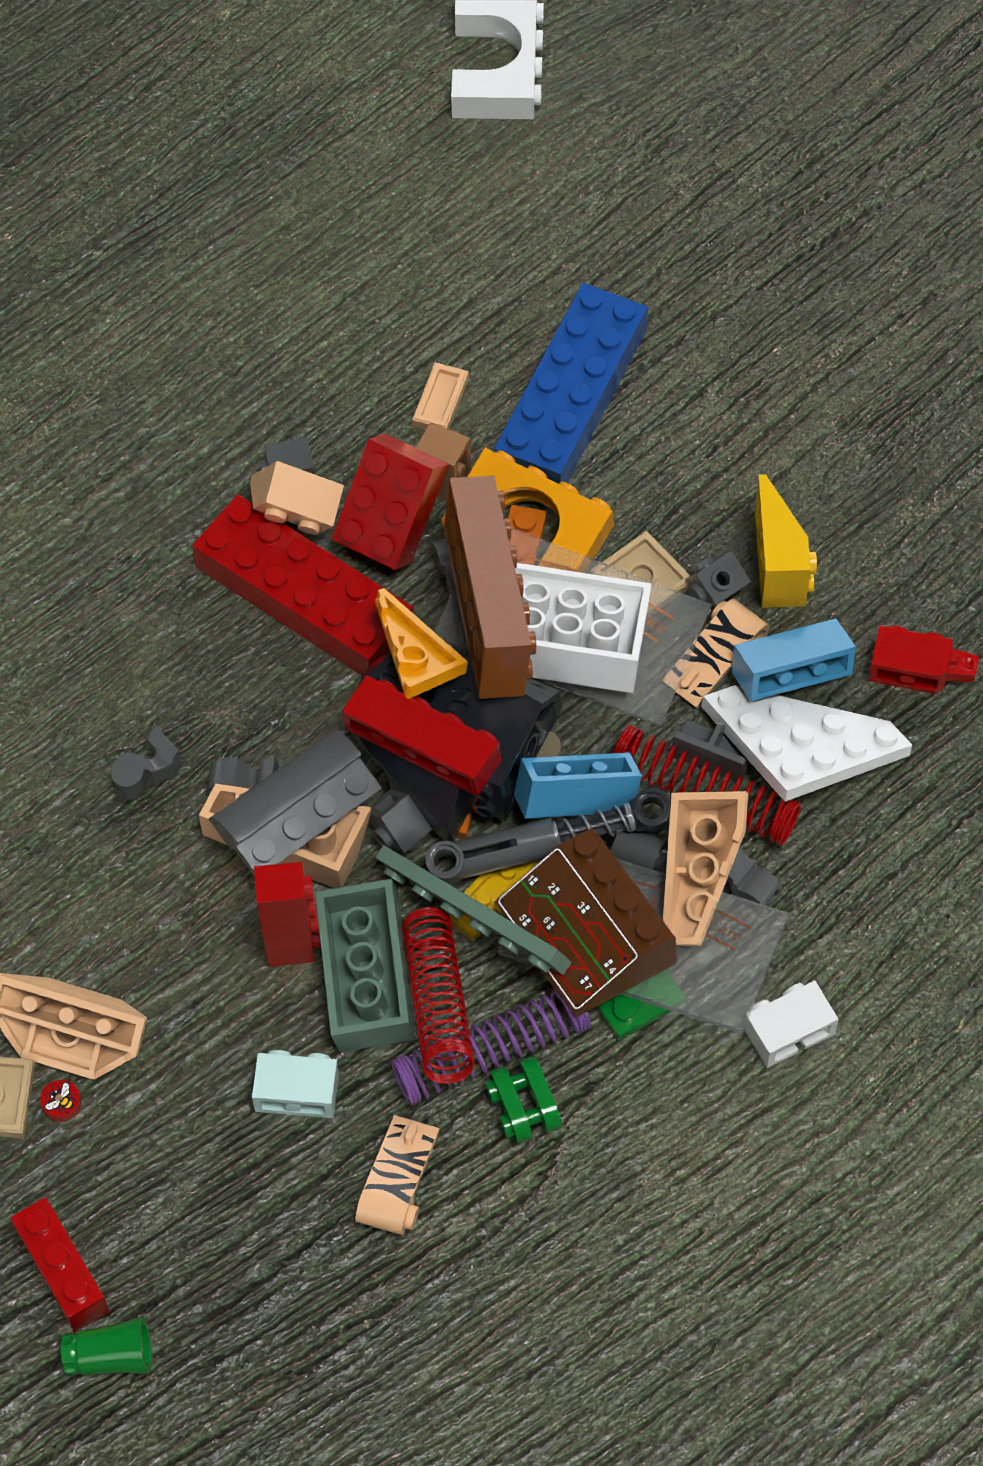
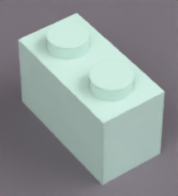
M271 1050L268 1054L258 1053L252 1093L255 1112L334 1118L339 1079L337 1059H331L328 1055L321 1053H312L307 1057L292 1056L289 1052L283 1050Z

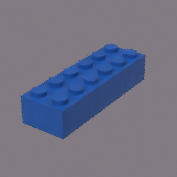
M582 283L500 436L494 452L504 451L515 459V463L526 468L534 466L543 471L548 479L558 484L561 481L568 483L647 331L648 306Z

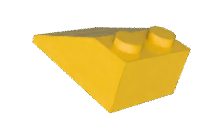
M758 475L755 525L761 608L806 607L807 594L814 592V574L817 573L816 552H809L808 536L767 475Z

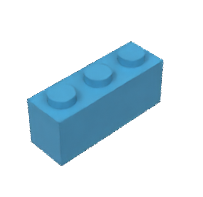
M835 618L734 645L731 673L749 700L754 701L852 675L856 646Z
M630 753L521 758L514 796L525 819L561 816L578 817L579 814L593 815L597 809L605 812L612 810L614 805L620 808L623 803L635 798L638 795L642 775Z

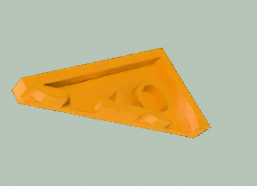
M385 588L378 590L375 604L406 698L410 699L466 673L468 663L466 659Z

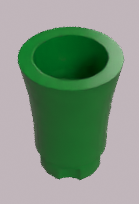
M142 1316L119 1324L78 1330L77 1333L62 1335L61 1359L65 1374L75 1375L81 1373L82 1376L108 1373L150 1374L152 1367L151 1340L145 1317Z

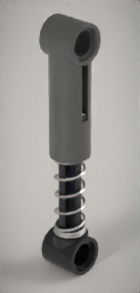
M651 788L641 791L635 798L623 803L620 808L614 805L612 810L605 812L597 809L593 815L584 816L579 814L577 819L569 821L562 818L561 823L557 824L554 821L551 822L550 818L455 842L440 841L433 844L427 852V870L452 886L464 878L543 859L558 845L592 827L599 836L610 834L614 837L615 832L622 830L657 834L669 825L671 801L663 791ZM654 803L661 807L663 813L656 819H648L642 814V808L647 804ZM449 855L456 859L455 867L448 872L440 871L435 867L437 860L442 856Z

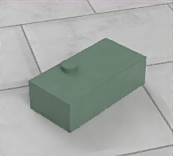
M392 879L315 892L330 1031L339 1052L417 1040L408 963L402 933L403 922L400 898Z

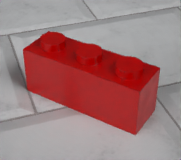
M46 1197L10 1217L17 1235L74 1333L110 1312L102 1292Z

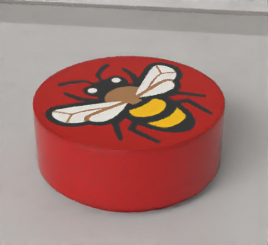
M55 1080L46 1085L42 1090L40 1103L44 1114L49 1119L56 1122H64L77 1115L81 1108V1097L73 1083L67 1080Z

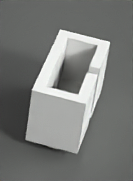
M814 980L806 985L798 983L789 987L782 994V997L772 1002L763 1000L752 1006L746 1014L744 1030L764 1064L769 1068L797 1054L798 1048L795 1043L800 1041L804 1049H807L835 1035L839 1019Z

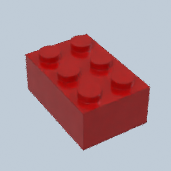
M387 434L368 439L332 540L394 570L411 564L449 464Z

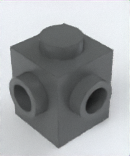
M732 551L722 554L714 560L711 555L706 556L692 566L695 573L685 579L689 585L688 592L690 597L697 605H702L704 610L716 606L751 582Z
M391 788L370 806L372 811L369 821L375 828L372 833L381 846L385 845L388 848L405 853L417 848L423 842V837L432 830L409 794Z

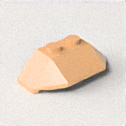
M0 973V1028L21 1058L33 1059L34 1062L95 1080L138 1056L147 1017L123 1000L51 978Z

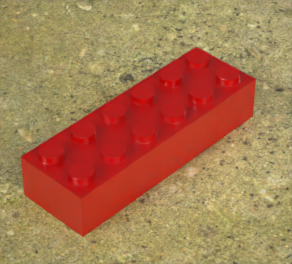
M239 494L235 496L192 545L196 568L361 676L379 657L390 652L375 604L378 590L383 589V587L284 523L266 519L264 513L254 510L253 503ZM388 591L414 614L413 606Z

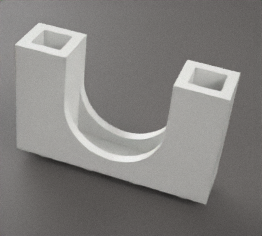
M455 0L456 36L500 38L511 43L518 50L519 54L511 63L498 69H452V118L534 119V105L541 106V85H535V78H542V57H536V51H543V30H537V24H543L544 3H537V0Z

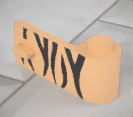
M734 598L728 602L723 600L715 607L711 614L712 620L662 680L664 684L697 709L702 704L703 696L710 694L731 669L734 645L766 637L769 632L770 625Z
M394 1115L360 1196L355 1217L356 1222L402 1236L406 1229L413 1230L419 1213V1207L413 1205L415 1192L439 1135L440 1128Z

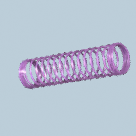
M555 989L551 992V1000L543 994L540 996L539 1004L530 999L528 1010L520 1004L516 1008V1014L507 1009L505 1020L498 1014L494 1015V1026L486 1019L482 1021V1030L475 1024L471 1025V1036L469 1035L471 1045L485 1074H487L488 1070L478 1050L474 1028L484 1040L495 1068H499V1063L489 1043L485 1023L495 1034L507 1063L510 1064L511 1059L500 1037L497 1018L506 1028L518 1058L521 1059L523 1056L517 1040L511 1031L508 1013L517 1022L530 1053L533 1054L534 1048L523 1027L520 1008L531 1021L541 1048L545 1049L544 1039L532 1014L531 1003L535 1005L542 1015L545 1027L553 1043H557V1038L545 1014L543 998L553 1009L562 1035L568 1039V1031L556 1008L554 994L556 993L560 999L561 997ZM562 1000L574 1031L579 1034L587 1029L589 1030L591 1021L588 1011L575 1018ZM416 1049L412 1052L413 1062L405 1054L395 1059L393 1058L391 1061L399 1087L406 1101L411 1106L421 1102V1094L409 1065L420 1083L425 1098H429V1093L422 1080L416 1060V1053L422 1060L421 1052ZM447 1051L449 1057L454 1056L453 1051ZM455 1059L451 1060L453 1066L458 1065ZM437 1060L439 1066L444 1067L443 1061ZM460 1068L455 1069L456 1073L460 1071ZM473 1069V1071L470 1073V1075H471L472 1078L475 1079L476 1074H475V1071H474V1069ZM442 1070L443 1075H448L446 1070ZM432 1081L437 1093L440 1094L441 1089L439 1084L437 1082ZM452 1083L447 1084L448 1087L452 1089Z

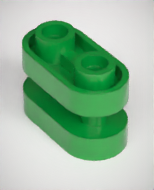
M535 1055L519 1060L521 1073L510 1076L506 1067L503 1066L489 1071L490 1080L484 1082L491 1103L499 1102L504 1114L499 1116V1122L506 1139L513 1137L517 1144L532 1138L530 1126L541 1122L546 1133L562 1127L558 1108ZM527 1087L534 1108L524 1111L516 1091Z

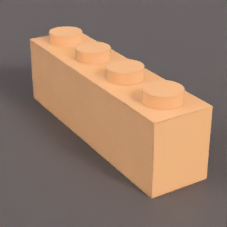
M215 784L199 814L202 834L226 844L209 821V818L249 789ZM357 806V808L343 816L279 864L302 862L304 876L312 875V880L332 888L343 887L358 858L372 811L371 807Z

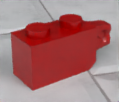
M879 625L869 682L936 694L944 689L945 681L974 682L979 656L952 648L953 639L945 638L938 633L929 632L924 634L908 631L904 627L897 625L889 627Z

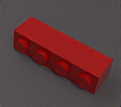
M366 675L342 710L346 730L477 797L502 761L500 744L491 733L482 729L476 731L464 725L463 721L452 713L442 714L434 710L424 699L418 696L408 699L392 683L383 679L377 681Z
M302 862L254 866L257 907L268 966L315 962L314 948H321L312 875L304 876Z

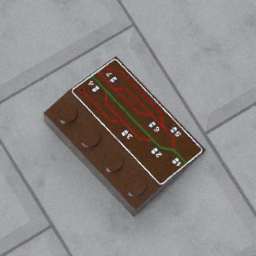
M593 827L558 845L495 901V907L504 918L558 949L572 962L564 975L552 968L547 973L543 972V974L575 1018L677 963L676 937Z

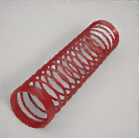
M632 725L627 726L619 737L613 753H630L633 758L642 742L644 731H640L639 728ZM654 735L649 738L637 766L640 773L641 767L654 744ZM663 740L656 750L650 769L641 778V782L648 777V785L650 787L657 785L659 782V790L664 792L670 787L671 795L675 779L686 761L688 751L685 750L682 753L672 779L665 788H662L664 775L677 750L676 745L671 748L661 774L654 783H651L653 770L666 746V741ZM698 755L693 758L684 782L676 793L685 792L686 785L698 763ZM709 760L704 763L695 787L691 792H697L709 768ZM720 765L715 768L706 792H710L721 770ZM731 770L724 777L719 792L725 791L732 775ZM742 775L738 777L732 792L739 790L743 781ZM753 780L750 781L745 790L748 793V797L754 786ZM763 785L754 800L751 811L747 815V829L751 833L759 827L758 833L760 838L765 837L770 832V842L783 846L796 824L801 810V802H797L794 799L787 802L782 799L772 823L762 834L765 817L777 794L776 791L771 793L762 816L751 829L754 811L765 791V786Z
M421 908L413 911L404 919L402 933L417 1021L424 1075L430 1080L437 1083L450 1084L468 1077L475 1066L463 999L464 995L460 981L461 977L457 963L458 958L450 916L438 908ZM437 916L445 920L443 921L440 919H427L419 921L418 923L411 926L410 929L407 931V928L411 924V922L418 919L419 917ZM426 922H439L447 926L446 930L442 928H428L417 932L412 937L409 935L415 927ZM428 931L444 932L438 937H429L422 940L415 938L421 933ZM450 944L449 948L444 947V945ZM415 948L422 949L417 953L413 952ZM432 949L446 950L439 955H419L424 951ZM448 952H450V953H451V956L449 957V956H446L445 954H447ZM416 957H418V958H424V959L420 960L419 962L415 961V958H416ZM433 958L447 959L445 962H442L440 964H421L424 961ZM451 961L453 964L452 966L447 965V963ZM418 966L425 967L420 971L416 970ZM434 967L449 968L437 974L423 973L427 969ZM451 970H453V971H454V974L451 975V974H448V972H450ZM419 975L427 976L422 980L417 979ZM437 976L450 977L448 980L439 983L424 982L429 978ZM453 979L456 981L455 984L448 983ZM421 984H422V985H428V986L425 987L424 989H420V988H419V986H420ZM439 985L451 986V988L441 992L426 991ZM454 988L457 990L456 994L449 992L452 991ZM422 993L429 994V996H427L424 999L420 997ZM452 995L451 998L444 1001H428V999L434 996ZM455 998L459 999L457 1003L451 1000H454ZM424 1002L431 1004L426 1008L422 1007ZM441 1004L454 1005L446 1010H428L433 1006ZM457 1007L460 1008L459 1012L451 1011ZM425 1012L433 1013L428 1017L423 1016ZM444 1013L455 1014V1016L448 1019H431L436 1015ZM458 1016L462 1018L460 1022L453 1020ZM427 1021L435 1022L429 1027L424 1025ZM443 1023L457 1024L451 1028L433 1029L434 1026ZM460 1025L463 1027L462 1031L455 1029L458 1028ZM428 1031L436 1032L431 1036L426 1034ZM446 1032L459 1033L451 1038H433ZM461 1035L465 1037L463 1041L455 1039L460 1037ZM430 1040L439 1041L432 1046L427 1044ZM447 1051L461 1052L453 1057L443 1058L435 1056ZM464 1054L467 1056L463 1063L451 1067L436 1066L429 1062L432 1058L446 1061L456 1059ZM469 1061L463 1070L449 1075L436 1074L427 1067L429 1065L436 1069L451 1070L459 1068Z

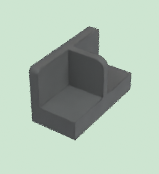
M686 720L681 732L676 731L672 738V747L674 745L677 746L674 758L679 760L682 753L687 750L686 763L691 764L693 758L698 755L699 760L696 767L702 769L704 763L709 760L708 772L713 773L715 768L720 765L721 770L718 776L724 778L727 772L731 770L730 781L735 783L741 775L744 779L751 764L724 734L725 723L721 721L718 722L715 730Z

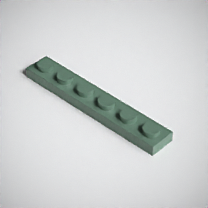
M385 845L382 846L375 858L387 867L383 872L386 876L400 885H403L406 880L414 884L411 890L430 903L434 897L442 901L443 903L440 908L459 920L462 915L470 918L471 921L468 925L482 935L489 937L491 932L500 937L498 943L513 954L518 955L520 950H523L530 955L527 961L541 971L547 973L552 968L564 975L572 962L558 949Z

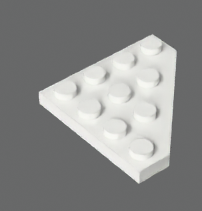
M736 685L703 696L701 706L716 724L719 721L725 723L724 733L784 801L908 757L911 753L912 744L891 721L779 695L750 701L743 689Z

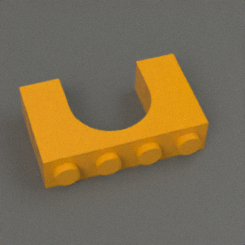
M484 448L467 476H494L497 490H503L505 508L521 501H534L549 507L560 520L559 529L542 558L544 561L586 573L615 525L613 511L603 500L592 497L590 500L580 495L579 491L572 485L563 481L558 484L548 479L543 471L534 466L526 468L515 463V459L511 455L501 450L495 453ZM445 512L444 516H443L442 519H441L443 528H444V524H445V515H446V512ZM540 562L538 565L541 567L572 571L544 562Z

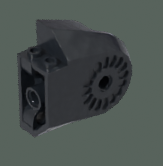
M454 647L452 648L468 661L466 673L416 696L424 699L431 708L442 714L452 713L463 721L464 725L476 731L482 729L491 733L499 742L502 761L478 797L358 736L369 756L388 774L390 788L409 794L432 830L443 840L454 842L471 808L482 817L488 819L496 817L504 821L507 820L516 802L514 792L521 758L537 757L562 710L560 690L533 679L526 681L524 696L479 699L470 654ZM391 651L379 657L362 674L357 686L358 688L367 675L377 681L383 679L392 683L399 692L404 694Z

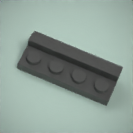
M333 729L209 818V821L231 850L235 849L255 877L254 866L279 864L377 793L382 787L360 759L362 754L342 732Z

